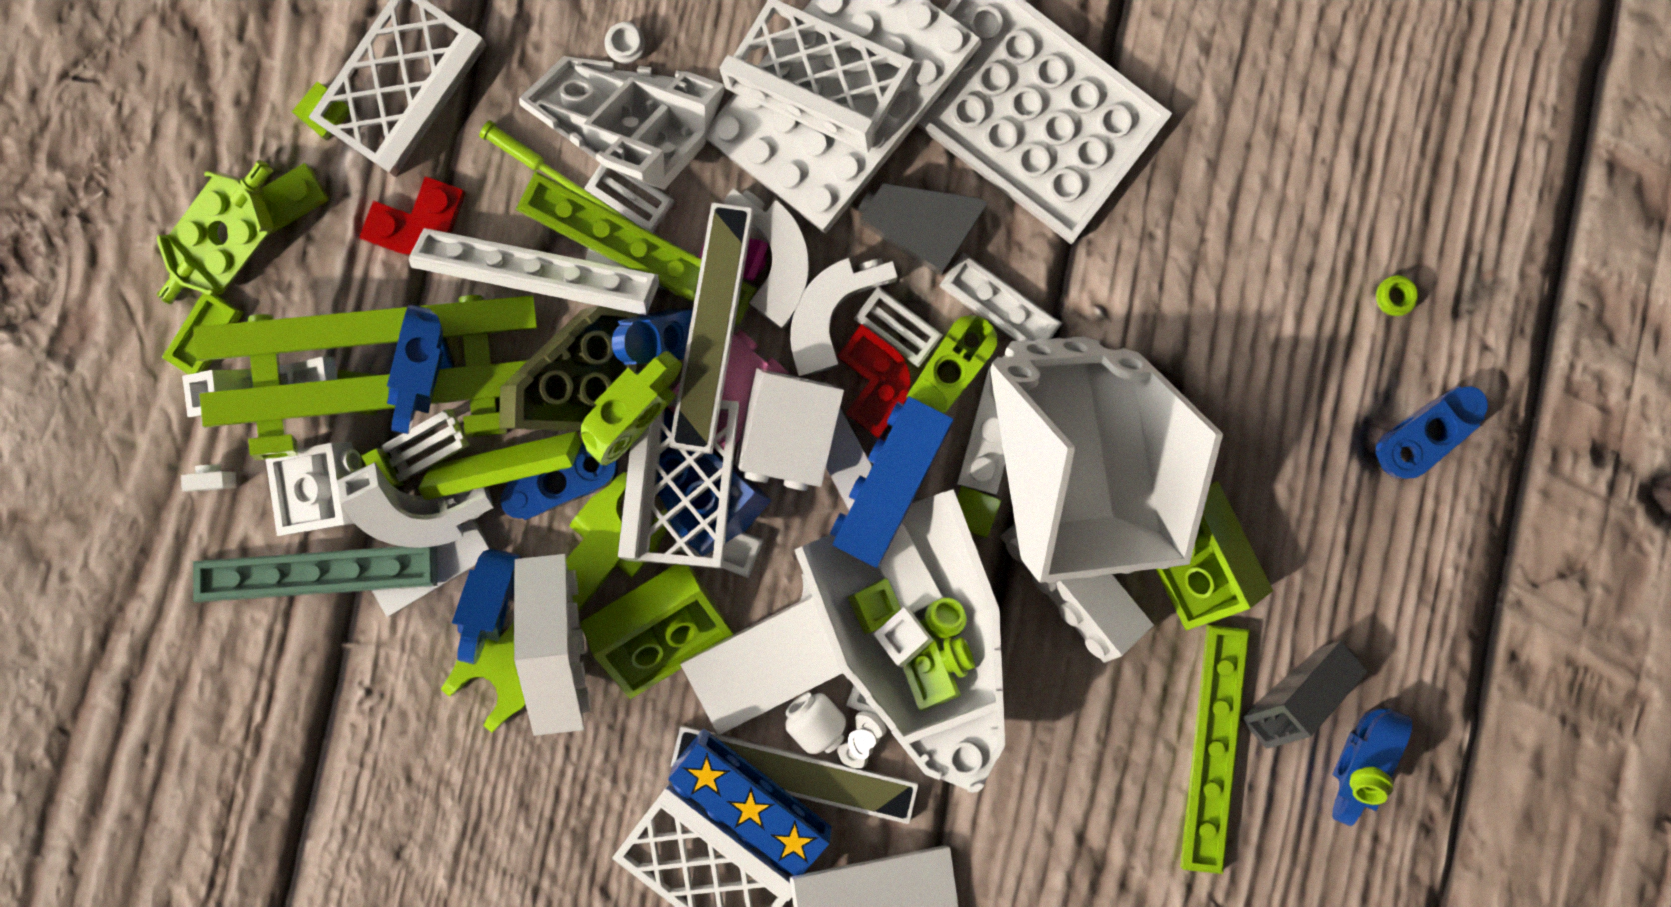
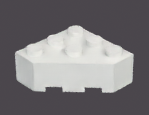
M565 554L515 559L514 661L534 736L584 730V713L591 712L589 688L586 687L584 664L580 662V654L585 653L584 636L582 629H576L579 628V613L577 602L573 603L572 595H578L576 570H568Z

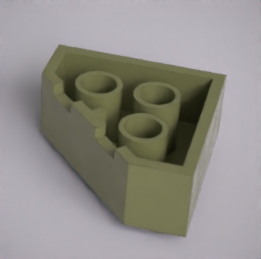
M603 306L580 310L500 387L499 429L581 432V425L585 417L597 406L594 402L627 368L636 373L637 364L624 365V362L615 356L612 348V336L615 329L620 326L618 321L636 317L638 314Z

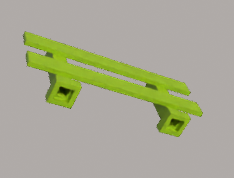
M466 295L459 297V302L421 306L431 309L438 316L443 329V338L463 336L466 367L440 369L431 404L470 400L471 415L463 416L466 438L507 434V429H499L500 412L496 413L495 398L500 397V387L527 361L491 364L487 334L537 329L533 295L483 300L482 295ZM407 307L274 319V316L271 314H257L249 316L248 322L193 327L197 361L250 356L253 388L199 393L202 427L256 422L258 438H249L248 443L250 456L257 461L298 456L297 439L292 434L287 435L285 419L395 408L394 405L387 404L389 395L387 383L390 374L282 385L279 354L398 342Z

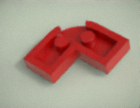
M425 176L411 214L373 200L359 239L393 252L410 256L424 228L447 233L452 232L466 192Z
M861 324L837 358L868 380L869 383L845 414L872 435L879 438L888 426V418L896 403L904 404L907 399L906 396L910 389V374L903 356L895 348Z

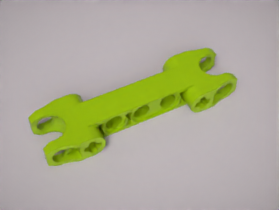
M626 471L622 472L602 491L592 496L569 525V527L584 538L566 559L568 570H576L578 595H572L573 603L577 602L578 613L616 567L632 579L647 563L644 561L643 563L625 561L618 557L622 525L621 501L625 496ZM666 507L663 511H660L663 516L668 513ZM657 516L653 519L652 526L659 521ZM662 526L651 535L650 553H655L659 549L667 531L665 526ZM514 622L500 636L499 641L486 639L480 659L475 665L460 662L457 659L452 672L441 688L447 696L451 697L461 690L473 677H481L490 681L496 688L498 695L497 704L485 720L483 726L491 733L496 731L515 712L526 706L514 661Z

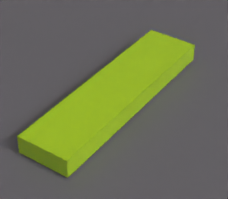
M575 431L435 464L428 469L418 489L424 500H431L570 468L573 466L582 442Z

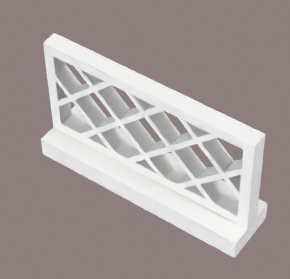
M389 0L309 116L311 120L394 177L397 176L487 46L481 36L471 29H467L427 0H411L419 6L422 22L400 26L398 25L396 10L403 0ZM426 11L437 19L427 21ZM392 19L393 27L385 28L389 20ZM447 25L458 33L449 47L433 50L429 28ZM423 29L427 51L404 54L400 33ZM395 34L398 56L375 59L373 43L378 36ZM368 52L370 60L362 61V59ZM443 55L436 65L434 56ZM429 57L432 71L425 81L410 83L406 61ZM400 62L404 84L381 88L377 66ZM371 67L375 89L352 93L350 76L356 69ZM345 85L346 94L338 95ZM420 88L413 98L411 90ZM406 91L408 107L404 113L387 116L383 94ZM377 95L381 118L358 121L354 99ZM348 100L352 123L333 125L323 118V115L332 103ZM397 122L390 131L388 123ZM382 124L385 140L377 152L374 153L362 144L360 128ZM353 129L355 139L343 131Z
M768 0L734 56L727 55L719 68L726 89L869 153L876 141L875 132L912 72L914 60L781 1ZM774 13L789 19L792 28L769 35L767 24ZM819 32L825 35L828 44L805 50L800 36ZM796 38L800 52L777 59L773 44ZM768 46L772 61L759 65L745 61L751 51ZM850 47L861 51L864 60L844 66L840 65L837 51ZM831 54L836 68L813 75L808 60ZM801 62L804 63L808 77L795 81L782 77L781 68ZM889 63L900 68L894 78L877 83L873 67ZM867 69L872 84L849 91L844 76ZM837 78L840 79L844 93L829 98L818 93L817 84ZM886 91L882 97L881 92ZM873 94L876 95L878 106L871 117L855 110L852 101Z
M677 397L668 406L676 407ZM721 401L720 411H728L727 427L715 436L714 446L723 456V467L710 478L696 464V461L705 453L695 452L690 456L686 450L679 449L687 460L669 475L659 465L660 453L669 447L671 432L664 425L665 409L630 446L618 551L619 558L630 562L643 563L644 561L722 568L739 413L738 401ZM662 431H664L668 438L661 443ZM723 438H725L724 450L718 444ZM692 465L705 482L689 496L685 497L673 480ZM659 472L664 479L657 484V476ZM721 478V485L719 491L715 487L714 483ZM669 484L682 501L663 516L654 505L655 495ZM710 487L719 498L718 509L704 520L691 502ZM687 506L701 524L684 538H681L668 521ZM654 512L659 521L652 526ZM717 519L715 533L709 525ZM662 526H665L678 543L664 554L650 553L651 535ZM706 529L715 540L713 558L696 557L686 544ZM683 548L689 556L674 554Z
M672 782L668 783L612 857L618 864L675 907H696L694 894L715 892L717 907H724L722 891L742 889L744 890L746 907H753L750 889L765 887L777 896L772 905L768 907H782L786 901L792 898L790 877L794 875L777 869L772 864L769 856L757 847L751 848L743 843L737 832L727 824L714 821L706 813L705 808L693 798L688 799L681 796L674 789ZM660 808L675 818L676 832L656 834L653 817ZM683 825L686 826L689 830L684 831ZM648 827V835H640ZM695 837L703 839L708 843L709 856L688 858L685 839ZM678 839L681 859L660 861L657 842ZM650 842L653 862L639 864L626 853L633 844ZM716 850L722 855H716ZM733 862L740 868L742 881L721 883L718 864ZM711 864L714 884L693 886L690 866ZM682 867L685 887L671 888L664 883L662 869ZM748 875H750L755 880H749Z

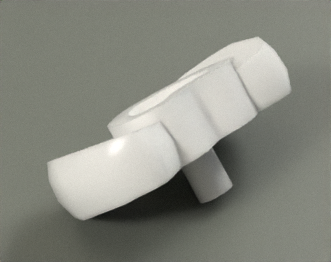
M859 712L855 717L856 730L849 735L847 742L841 743L837 748L838 755L845 765L855 769L864 768L868 763V757L873 753L874 746L886 734L887 729L884 721L873 712Z

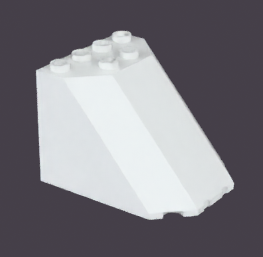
M1082 336L1068 339L1053 338L1035 341H1012L1006 347L1005 355L1002 358L997 357L992 362V383L1020 556L1039 583H1055L1059 580L1075 578H1094L1100 575L1116 573L1129 574L1134 571L1157 568L1168 569L1173 566L1190 564L1223 433L1139 352L1125 348L1119 350L1107 349L1100 345V341Z

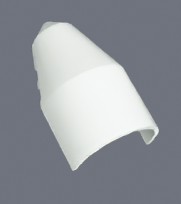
M954 489L912 503L902 521L943 596L942 598H952L962 605L966 613V625L963 631L953 639L963 637L975 661V668L968 670L967 676L959 678L955 672H952L961 696L926 712L919 711L903 667L897 666L874 636L876 631L864 634L847 598L853 593L881 579H885L880 567L875 568L832 546L836 537L831 534L794 549L842 673L855 685L866 699L865 701L885 722L893 736L925 775L938 780L942 779L967 789V792L974 793L980 791L984 787L995 762L1005 747L1000 611ZM929 605L913 613L919 621L925 619V613ZM939 637V640H940V642H941V645H942V647H943V649H944V645H943L944 638H940V637Z

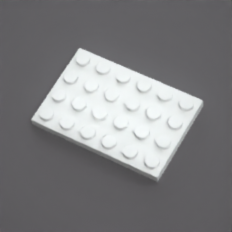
M811 0L803 10V12L914 60L912 72L875 132L876 141L869 153L737 93L731 97L712 120L705 136L706 141L826 234L982 45L981 39L928 0ZM819 32L800 36L805 50L828 44L825 35ZM796 38L776 43L773 46L777 59L800 52ZM853 47L836 52L841 66L864 60L861 51ZM770 52L759 64L772 61ZM831 54L808 60L813 75L836 68ZM803 62L780 69L782 77L790 81L808 77ZM889 63L873 67L877 83L894 78L900 69ZM867 69L844 76L849 91L872 84ZM839 78L816 85L818 93L827 98L844 93ZM886 91L881 92L882 97ZM875 94L852 101L856 111L870 117L878 106Z
M951 0L943 12L981 39L982 45L918 121L916 126L1072 244L1172 113L1025 0Z

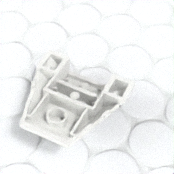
M563 56L519 98L522 107L604 166L665 190L704 147L706 143L705 136L712 120L716 116L724 94V84L685 71L676 70L675 77L651 74V67L638 66L637 72L614 69V62Z

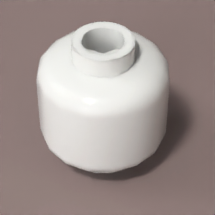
M807 692L796 698L787 708L786 731L807 753L817 754L822 751L830 753L842 743L844 739L842 733L846 726V718L826 695Z

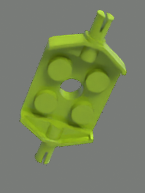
M257 160L248 175L242 179L222 172L206 171L204 173L206 177L212 178L170 234L158 235L156 237L166 269L170 273L167 282L157 292L158 298L162 297L161 301L172 304L181 290L187 287L209 295L223 294L273 229L272 220L262 197L264 191L260 188L267 177L273 172V169L268 167L269 165L266 162ZM222 222L228 228V239L224 244L219 240L217 233L218 227Z

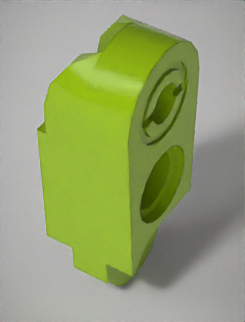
M966 315L960 317L952 325L906 397L910 396L945 414L993 354L997 346V333L993 326L980 316ZM973 333L978 337L979 343L977 347L970 348L965 345L964 337L966 334ZM952 362L958 367L959 378L956 382L952 384L945 383L939 378L937 369L941 363Z
M665 351L654 358L640 373L636 374L630 368H627L594 402L597 406L585 417L581 425V437L587 452L601 465H609L621 457L677 396L668 387L679 374L682 362L670 351Z

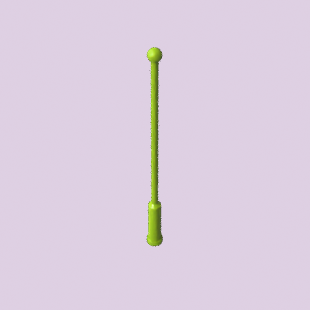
M488 120L482 127L479 137L483 140L490 141L532 170H541L572 191L631 221L545 164L542 156L496 127V123Z

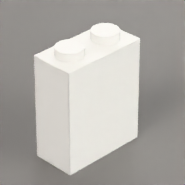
M756 368L734 463L740 471H744V478L768 483L769 477L783 479L784 486L802 491H807L809 485L821 487L844 390L833 384Z

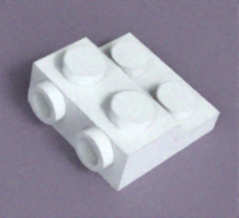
M335 442L298 449V456L266 459L277 536L355 524L340 505L337 480L360 470L362 467L360 454L353 449L352 442Z

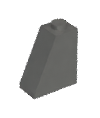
M883 183L877 193L872 189L869 190L858 210L863 213L860 217V224L941 277L988 203L981 198Z
M1342 641L1326 645L1314 651L1248 709L1240 719L1266 749L1311 737L1368 671L1358 661L1357 655L1350 648L1346 647Z

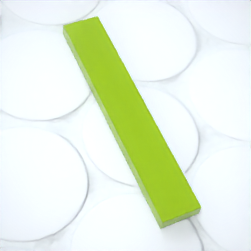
M534 172L515 210L627 269L657 274L661 287L694 303L702 259L541 173ZM743 281L735 320L736 326L740 324L749 306V302L757 288Z
M1206 625L1180 867L1183 870L1216 874L1224 873L1249 645V629Z

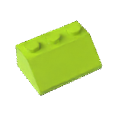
M1219 482L1211 483L1190 564L1173 566L1168 569H1155L1186 631L1251 609L1273 592Z
M678 564L673 565L580 622L592 655L630 700L682 668L680 665L682 660L734 635L692 567Z

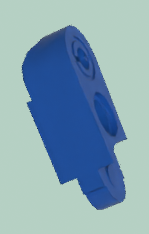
M412 304L408 305L405 312L387 383L389 389L387 404L395 406L391 430L404 434L410 433L416 411L429 413L443 359L441 352L443 329L438 316L429 308Z
M693 308L667 309L618 321L620 326L615 329L612 336V348L615 356L624 362V365L650 363L665 351H670L679 360L684 359Z
M1472 386L1454 387L1394 426L1376 443L1375 453L1382 469L1395 479L1417 478L1426 473L1481 426L1479 423L1485 419L1484 415L1488 408L1485 394ZM1432 419L1436 420L1441 427L1440 437L1436 441L1428 434V425ZM1403 447H1407L1411 451L1412 456L1407 461L1401 458L1400 453Z
M582 442L573 466L557 470L566 477L567 483L564 491L560 494H555L548 488V478L553 472L513 480L506 483L507 487L501 494L500 502L502 509L512 518L529 520L547 511L559 508L607 487L617 476L618 461L616 460L606 466L599 463V467L595 472H589L585 467V462L591 455L587 452L584 442Z
M488 549L483 551L478 557L475 569L469 570L452 620V624H456L458 627V633H461L457 653L458 661L475 665L480 659L486 639L499 641L514 598L515 559H521V554Z
M1375 708L1362 716L1354 733H1349L1332 774L1339 781V790L1332 811L1333 820L1347 826H1352L1361 816L1365 807L1377 811L1379 805L1362 803L1353 796V790L1350 787V776L1354 771L1364 767H1376L1392 778L1411 735L1413 725L1410 716L1392 708Z

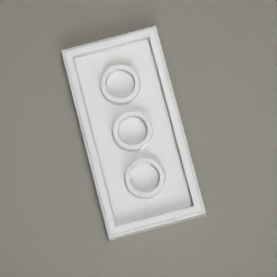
M812 595L682 660L680 664L718 735L842 674Z
M946 845L790 877L794 907H958L950 847Z

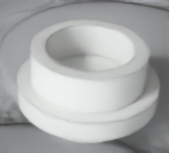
M621 22L608 30L605 36V48L608 55L614 61L629 64L638 60L644 53L645 37L636 25L629 22Z

